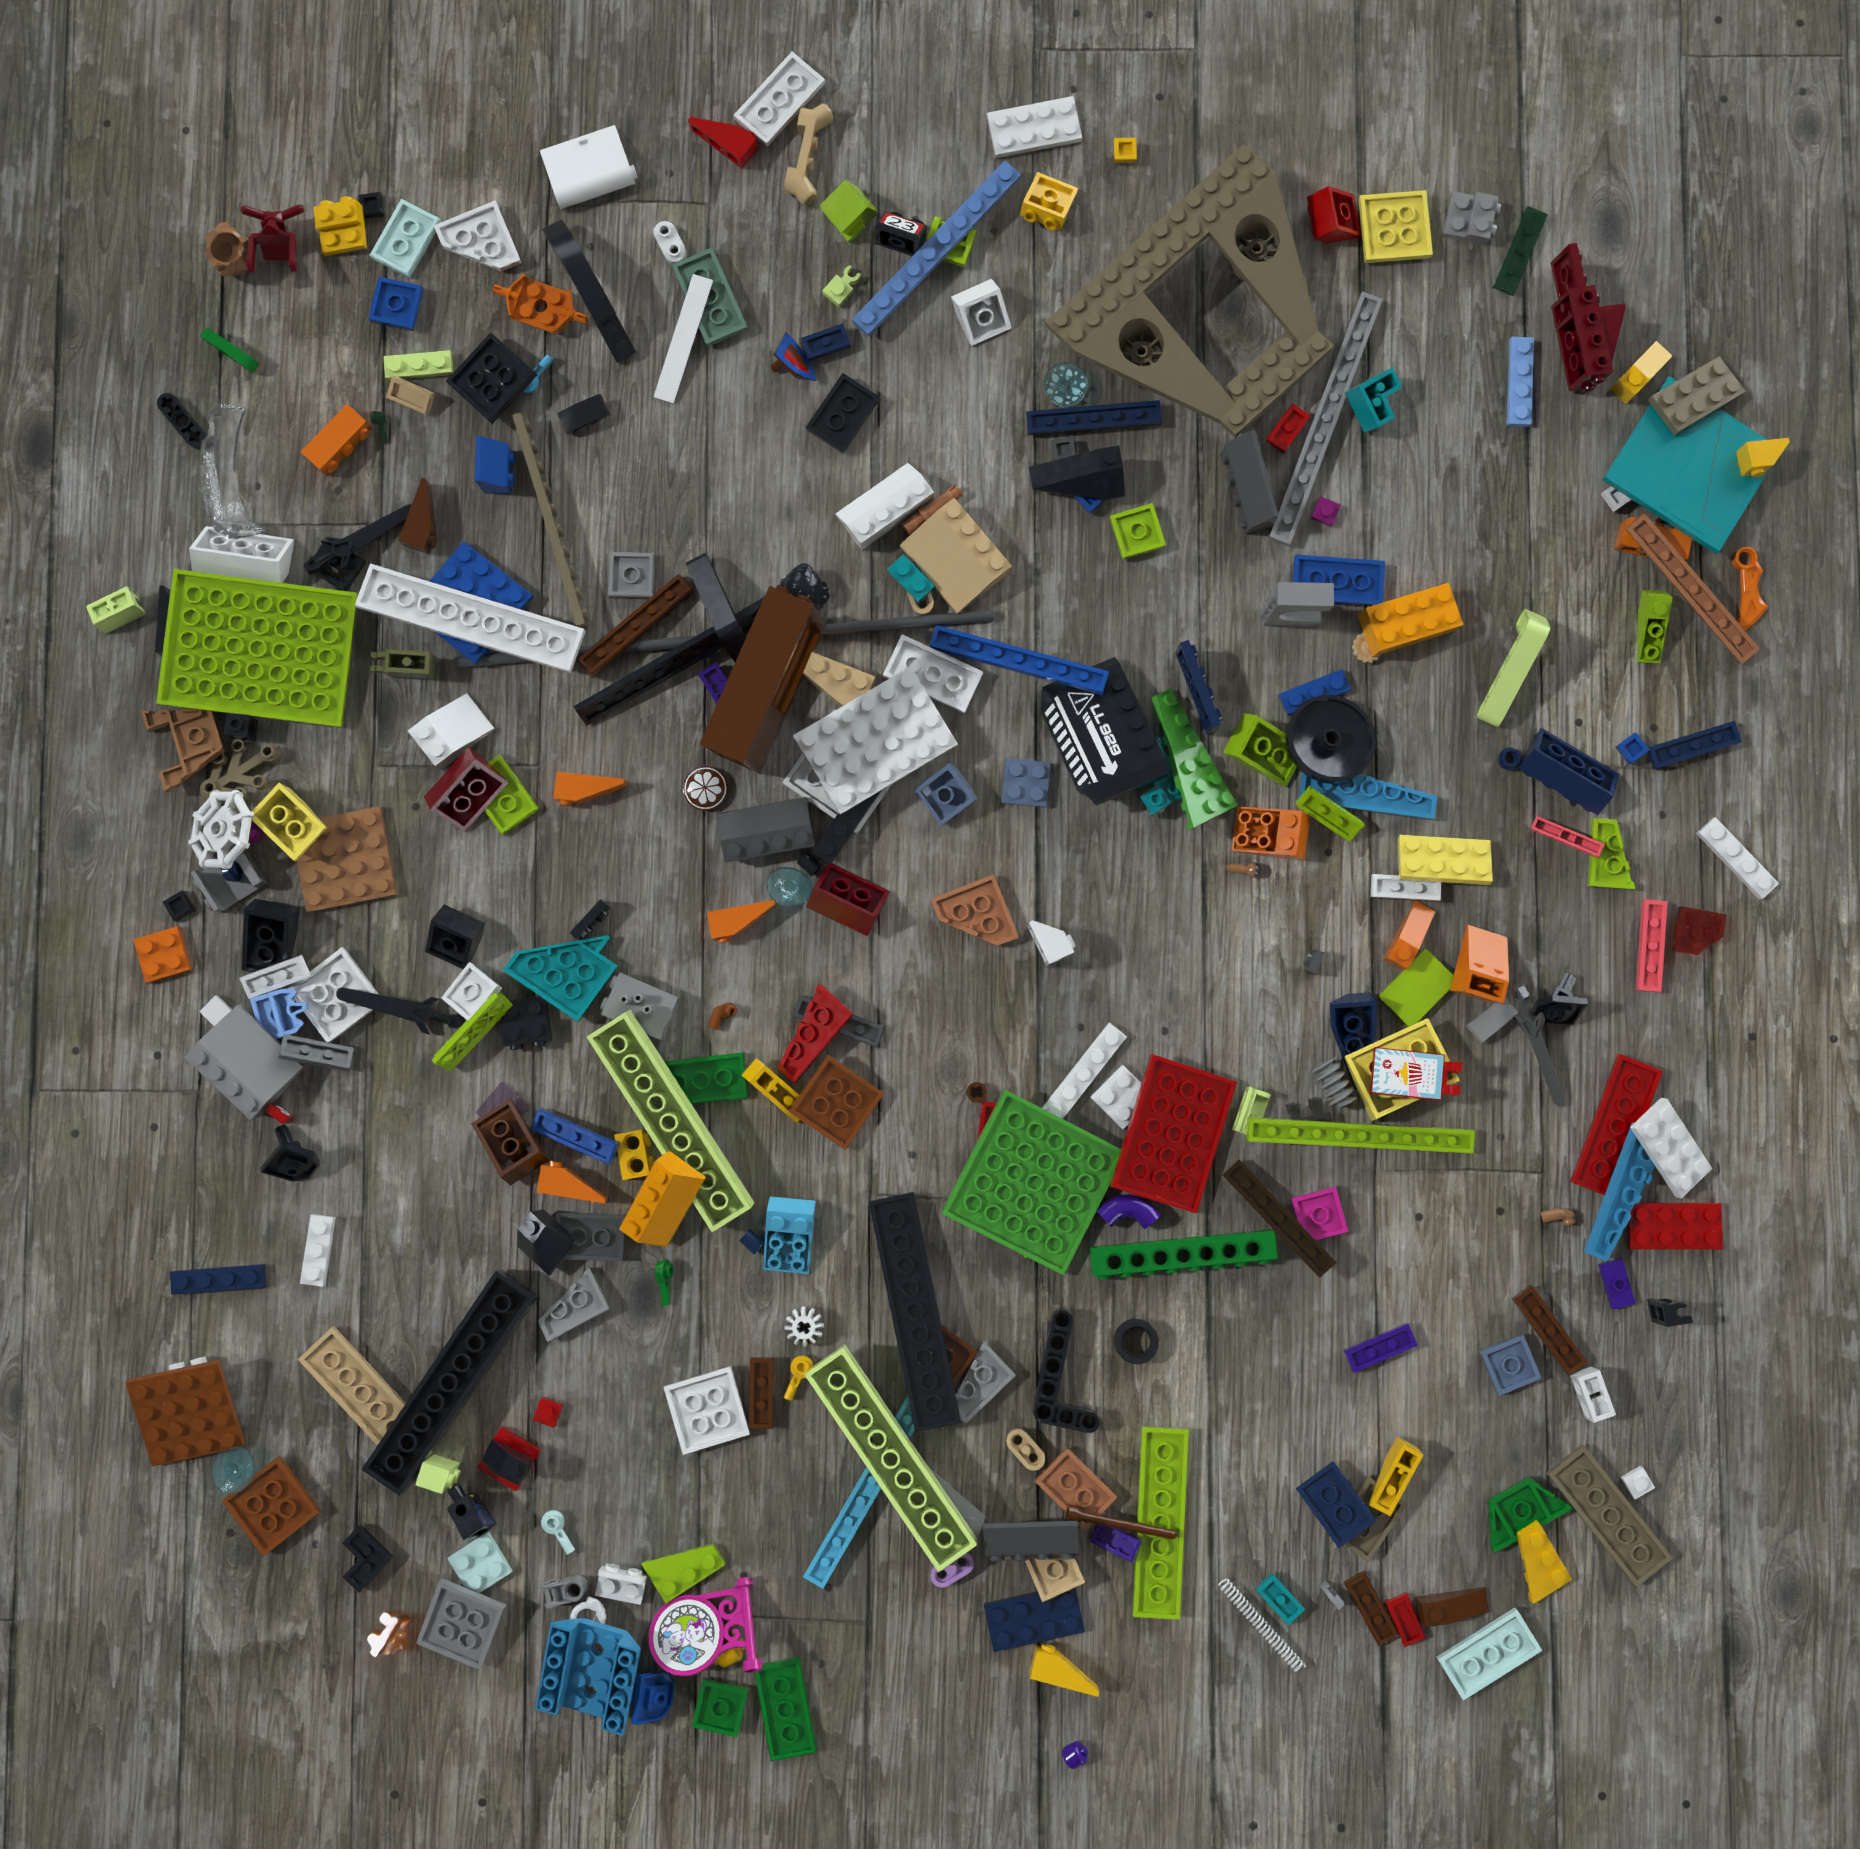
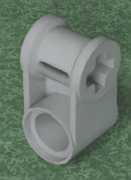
M575 1575L561 1579H551L541 1583L540 1586L544 1589L546 1598L545 1608H554L580 1600L587 1592V1579L584 1576ZM571 1584H577L580 1587V1593L573 1592Z

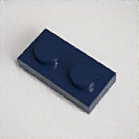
M843 323L801 338L809 361L851 347Z

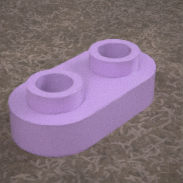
M967 1552L960 1557L966 1559L964 1565H960L957 1559L945 1567L943 1570L947 1574L944 1577L938 1575V1571L933 1565L930 1573L933 1584L937 1587H947L970 1573L974 1566L972 1554Z

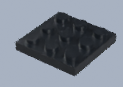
M490 332L446 382L493 424L535 379L537 374Z

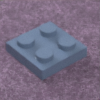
M1006 758L1001 804L1046 808L1051 762Z
M1523 1334L1479 1351L1498 1396L1542 1379Z

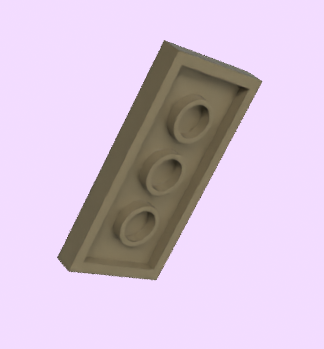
M1719 356L1652 395L1648 401L1675 436L1739 398L1746 391Z

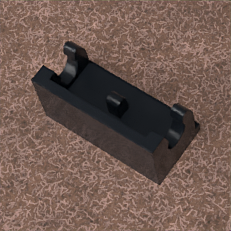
M1667 1298L1647 1299L1651 1322L1666 1327L1693 1323L1692 1316L1677 1315V1310L1687 1307L1686 1304H1670L1672 1300Z

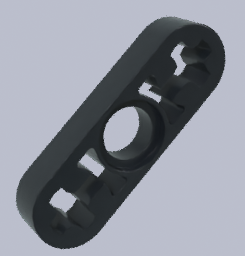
M170 393L160 395L157 400L159 410L187 444L197 450L203 449L208 443V436L174 395ZM167 401H170V402H171V405H172V406L174 407V409H176L177 411H175V412L173 413V412L167 407L166 402H167ZM181 416H187L188 423L183 427H179L177 425L178 419ZM193 430L200 440L196 442L189 431Z

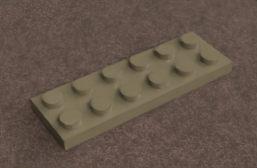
M1581 1444L1546 1472L1551 1481L1635 1587L1641 1585L1673 1559L1584 1445Z

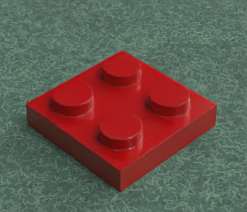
M503 1426L500 1427L494 1437L495 1440L534 1458L530 1469L542 1450ZM482 1461L477 1466V1469L514 1491H517L522 1484L521 1482L517 1485L498 1476Z

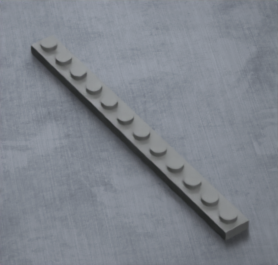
M1363 291L1360 294L1279 508V516L1268 537L1270 540L1286 546H1290L1344 404L1345 392L1349 390L1381 306L1382 298Z

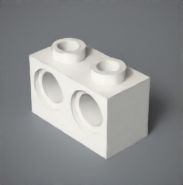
M1588 1367L1570 1375L1586 1419L1595 1423L1616 1415L1600 1370Z

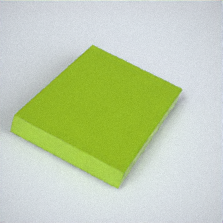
M499 754L489 763L509 783L484 811L504 836L539 811L540 808Z
M1424 948L1413 959L1409 968L1402 970L1377 998L1407 1027L1418 1023L1448 992L1454 975Z

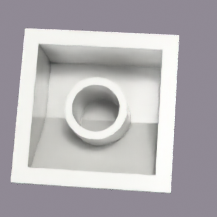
M992 279L951 296L956 315L971 346L1012 328L1000 288Z
M1036 921L1028 923L1027 927L1046 966L1054 964L1074 953L1073 948L1076 946L1070 934L1066 936L1064 931Z

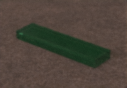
M1530 206L1526 207L1492 288L1511 296L1515 294L1548 216L1547 213Z

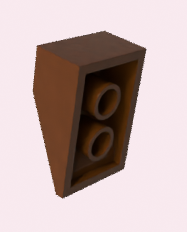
M510 1098L471 1123L499 1176L510 1186L549 1161L541 1144Z

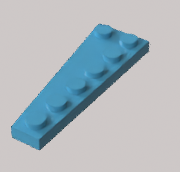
M1301 771L1298 798L1311 786L1344 809L1428 820L1435 819L1437 796L1361 774L1348 782L1327 784L1316 781Z
M1631 1128L1627 1134L1584 1249V1253L1604 1261H1608L1622 1235L1623 1229L1627 1226L1631 1218L1630 1212L1633 1206L1640 1202L1642 1198L1640 1193L1645 1184H1649L1653 1178L1651 1173L1655 1165Z

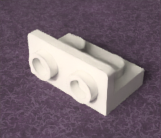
M615 1564L601 1566L598 1572L599 1578L595 1596L641 1605L647 1574H642V1570L629 1568L628 1571L622 1570Z

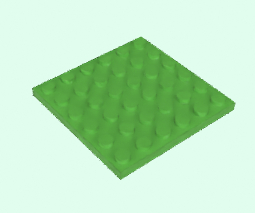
M1004 1089L941 1214L1064 1275L1111 1183L1121 1149Z

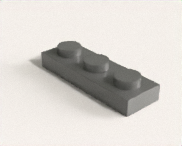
M284 1034L278 1059L349 1072L354 1048Z

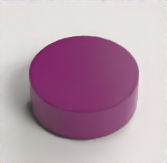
M251 821L248 843L254 845L262 840L264 831Z

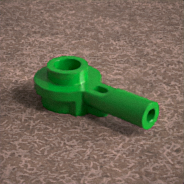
M668 1259L658 1261L655 1266L656 1282H658V1287H660L662 1306L670 1305L668 1280L672 1278L674 1268Z

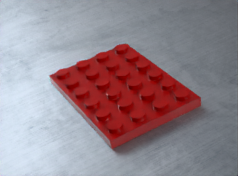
M1150 1054L1110 1186L1197 1214L1237 1082Z

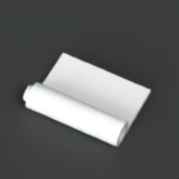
M615 125L540 150L560 210L634 185V179L638 178L634 165L629 166Z

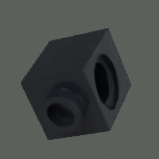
M227 713L224 735L233 740L241 739L243 741L255 742L258 719L246 714Z

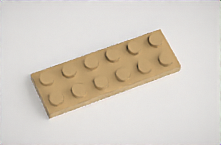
M335 1326L331 1327L298 1359L372 1441L378 1445L406 1403Z

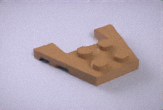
M188 708L174 711L169 709L141 711L147 731L152 732L169 725L172 731L181 764L159 772L163 790L167 793L174 790L226 751L215 712Z

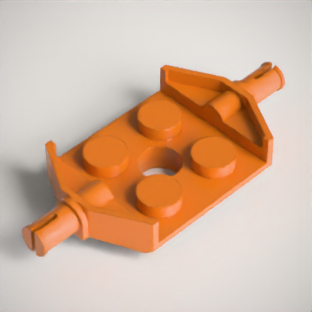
M525 274L517 279L509 288L495 284L492 290L493 294L505 297L510 319L554 334L560 333L570 322L577 321L586 324L588 320V315L574 310L570 289L564 291L529 279ZM539 303H546L547 309L545 311L538 312L536 310V306Z

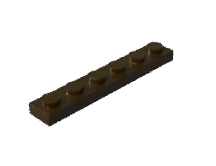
M1240 1160L1223 1174V1177L1319 1278L1337 1263Z

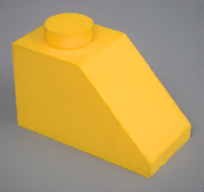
M1789 438L1746 442L1736 451L1741 476L1758 478L1765 475L1766 471L1775 464L1789 444Z

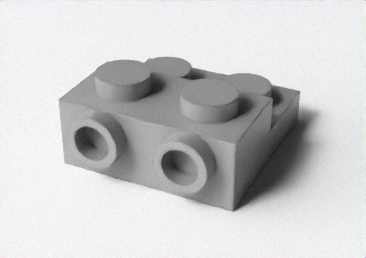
M1452 191L1442 237L1485 246L1490 238H1494L1497 225L1493 224L1494 217H1498L1501 209V204L1497 203L1499 196L1476 192L1474 196Z

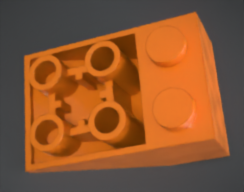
M1237 806L1231 851L1282 859L1305 860L1311 816L1304 811Z
M1466 925L1450 991L1488 1003L1504 1004L1509 984L1507 937Z

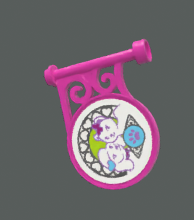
M751 1578L737 1579V1584L732 1589L700 1595H683L664 1604L654 1616L649 1630V1647L657 1664L665 1671L676 1676H694L711 1667L725 1651L733 1648H746L747 1660L743 1661L744 1673L763 1670L762 1659H757L749 1589L754 1586V1582H751ZM734 1597L737 1601V1607L733 1613L726 1614L724 1610L727 1605H729L731 1611L735 1608L731 1600H723L719 1604V1609L708 1600ZM723 1619L729 1622L725 1625ZM736 1625L744 1627L745 1641H740L741 1632L738 1629H733L732 1632L736 1635L730 1637V1629Z

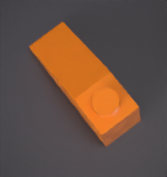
M556 772L553 799L559 802L561 806L573 807V803L581 804L625 788L628 782L621 778Z
M769 900L707 912L711 939L717 940L718 943L730 942L731 937H736L777 906L776 901Z
M1415 900L1382 960L1400 970L1408 969L1423 942L1436 911Z
M548 1161V1164L541 1165L537 1193L603 1204L608 1203L609 1198L569 1168L562 1167V1162Z

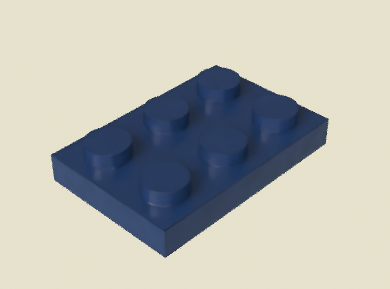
M1334 1461L1296 1488L1338 1548H1341L1377 1521Z

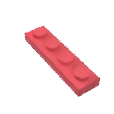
M1642 900L1636 990L1661 992L1668 901Z

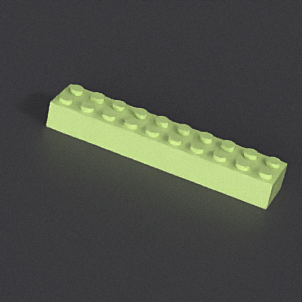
M631 1009L588 1035L587 1039L661 1154L664 1155L666 1152L671 1151L706 1177L693 1200V1204L711 1232H714L749 1210L755 1202Z
M844 1344L808 1369L804 1375L936 1570L940 1572L977 1546V1537L847 1346Z

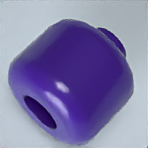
M1075 1741L1063 1747L1062 1756L1069 1768L1076 1769L1087 1762L1088 1750L1085 1745Z

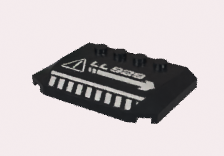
M1115 657L1091 666L1109 671L1103 695L1055 682L1042 687L1041 715L1076 790L1080 794L1087 796L1096 806L1170 775L1166 758L1120 663Z

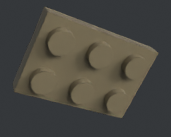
M1368 1475L1356 1492L1377 1521L1346 1543L1345 1546L1367 1562H1370L1407 1506V1503L1400 1498L1391 1516L1371 1507L1369 1502L1377 1482Z

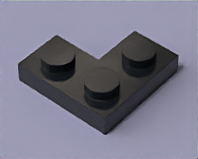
M361 1524L342 1543L358 1559L345 1573L343 1578L360 1593L394 1557Z

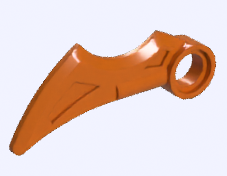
M1751 547L1740 548L1731 557L1733 567L1740 571L1741 603L1737 622L1744 630L1750 628L1768 607L1758 592V582L1763 570L1757 561L1756 551ZM1741 553L1749 556L1750 561L1748 565H1743L1740 562L1739 556Z

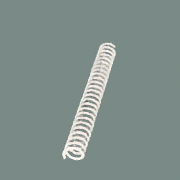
M1229 1579L1222 1580L1218 1586L1225 1581L1227 1583L1221 1587V1591L1231 1584L1224 1591V1594H1227L1231 1588H1234L1227 1595V1598L1231 1597L1230 1601H1233L1240 1595L1233 1602V1605H1236L1243 1598V1601L1236 1606V1608L1241 1607L1240 1612L1244 1611L1243 1615H1246L1253 1609L1246 1616V1619H1249L1256 1612L1249 1620V1622H1253L1252 1626H1255L1262 1619V1622L1256 1626V1630L1263 1623H1266L1259 1630V1633H1262V1637L1266 1636L1265 1640H1268L1275 1633V1636L1268 1641V1644L1272 1643L1271 1647H1275V1651L1279 1650L1278 1654H1281L1285 1648H1288L1281 1655V1658L1285 1657L1284 1661H1288L1287 1665L1292 1664L1291 1668L1295 1667L1294 1672H1297L1302 1665L1306 1668V1664L1299 1660V1656L1293 1653V1649H1290V1646H1287L1283 1639H1280V1635H1277V1632H1274V1628H1271V1625L1264 1621V1618L1261 1617V1614H1258L1255 1607H1252V1604L1245 1600V1596L1239 1593L1236 1586H1232L1233 1583L1229 1582Z

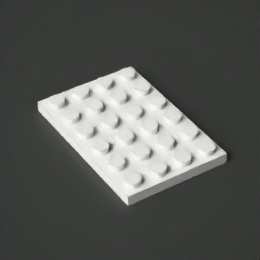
M911 666L793 735V738L840 815L958 745Z

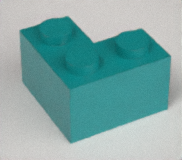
M1393 367L1378 373L1345 392L1364 433L1378 428L1395 418L1386 397L1401 389L1402 385Z

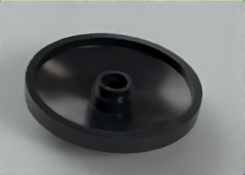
M1320 695L1308 699L1295 710L1286 727V746L1292 761L1305 775L1322 783L1339 784L1356 778L1369 766L1375 753L1376 735L1372 722L1357 704L1344 697Z

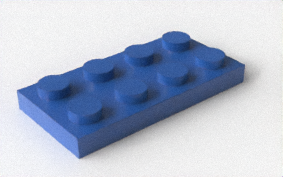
M1295 554L1292 582L1334 583V604L1373 606L1383 603L1385 561Z

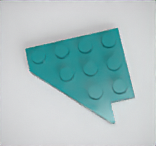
M606 935L516 951L503 968V971L573 1020L579 1022L618 966L600 954L611 939Z

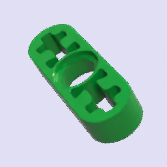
M206 327L201 333L200 338L249 372L254 373L260 365L248 354Z

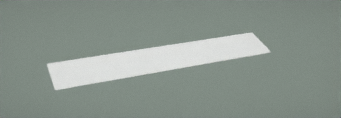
M695 274L692 275L654 393L655 398L671 403L675 401L713 283L712 279Z

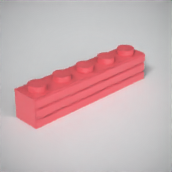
M1536 816L1531 827L1533 832L1595 858H1599L1605 845L1602 842L1593 840L1539 816Z

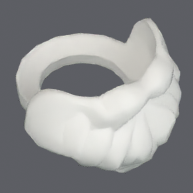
M587 1597L586 1602L576 1605L570 1615V1619H576L577 1614L581 1610L591 1609L596 1611L593 1621L605 1624L607 1617L606 1609L601 1601L593 1597Z

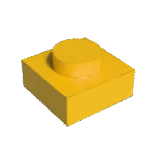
M1114 138V163H1136V138Z

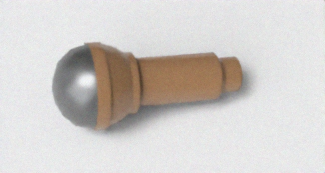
M1256 862L1247 865L1231 863L1226 865V871L1243 873L1254 878L1261 874V866Z

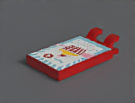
M1374 1047L1370 1094L1439 1102L1442 1101V1095L1457 1097V1095H1460V1085H1446L1447 1072L1459 1074V1072H1462V1062H1445V1054Z

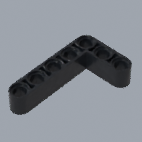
M705 552L686 562V566L718 637L735 663L747 636L740 626L715 569Z
M1057 1308L1052 1312L1032 1407L1033 1415L1038 1422L1093 1433L1100 1425L1099 1417L1094 1410L1057 1402L1073 1324L1071 1313L1065 1308ZM1060 1313L1067 1314L1068 1321L1064 1325L1056 1323V1317ZM1056 1336L1063 1338V1345L1059 1348L1051 1345V1340ZM1051 1359L1059 1362L1058 1368L1054 1371L1046 1368L1047 1362ZM1044 1383H1052L1054 1390L1051 1393H1044L1042 1391ZM1042 1405L1050 1408L1046 1416H1039L1037 1414V1409ZM1062 1411H1071V1419L1062 1421L1060 1419ZM1087 1415H1092L1095 1418L1091 1426L1083 1424V1418Z

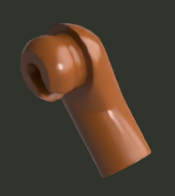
M725 1003L715 1007L707 1027L718 1030L723 1019L736 1015V1006L733 1003Z

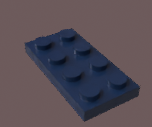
M1186 640L1179 644L1175 654L1205 733L1210 735L1215 733L1221 726L1222 715L1218 708L1215 709L1213 705L1214 695L1210 687L1207 688L1205 684L1206 674L1204 668L1197 663L1198 653L1196 647L1191 645L1189 640Z
M1076 1588L1045 1602H1042L1038 1591L984 1603L994 1652L1085 1632Z

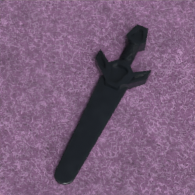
M412 504L405 505L342 539L326 537L320 540L321 543L331 546V550L317 559L311 557L303 565L309 575L321 572L322 565L330 562V560L332 561V559L334 560V558L341 560L340 569L341 571L348 567L353 553L405 521Z
M339 988L336 992L337 998L341 1001L413 1021L422 1033L429 1035L430 1033L425 1023L430 1020H435V1022L439 1023L444 1022L449 1028H460L464 1023V1019L455 1014L445 1016V1014L434 1013L430 1005L439 1000V998L430 997L419 1003L349 988Z

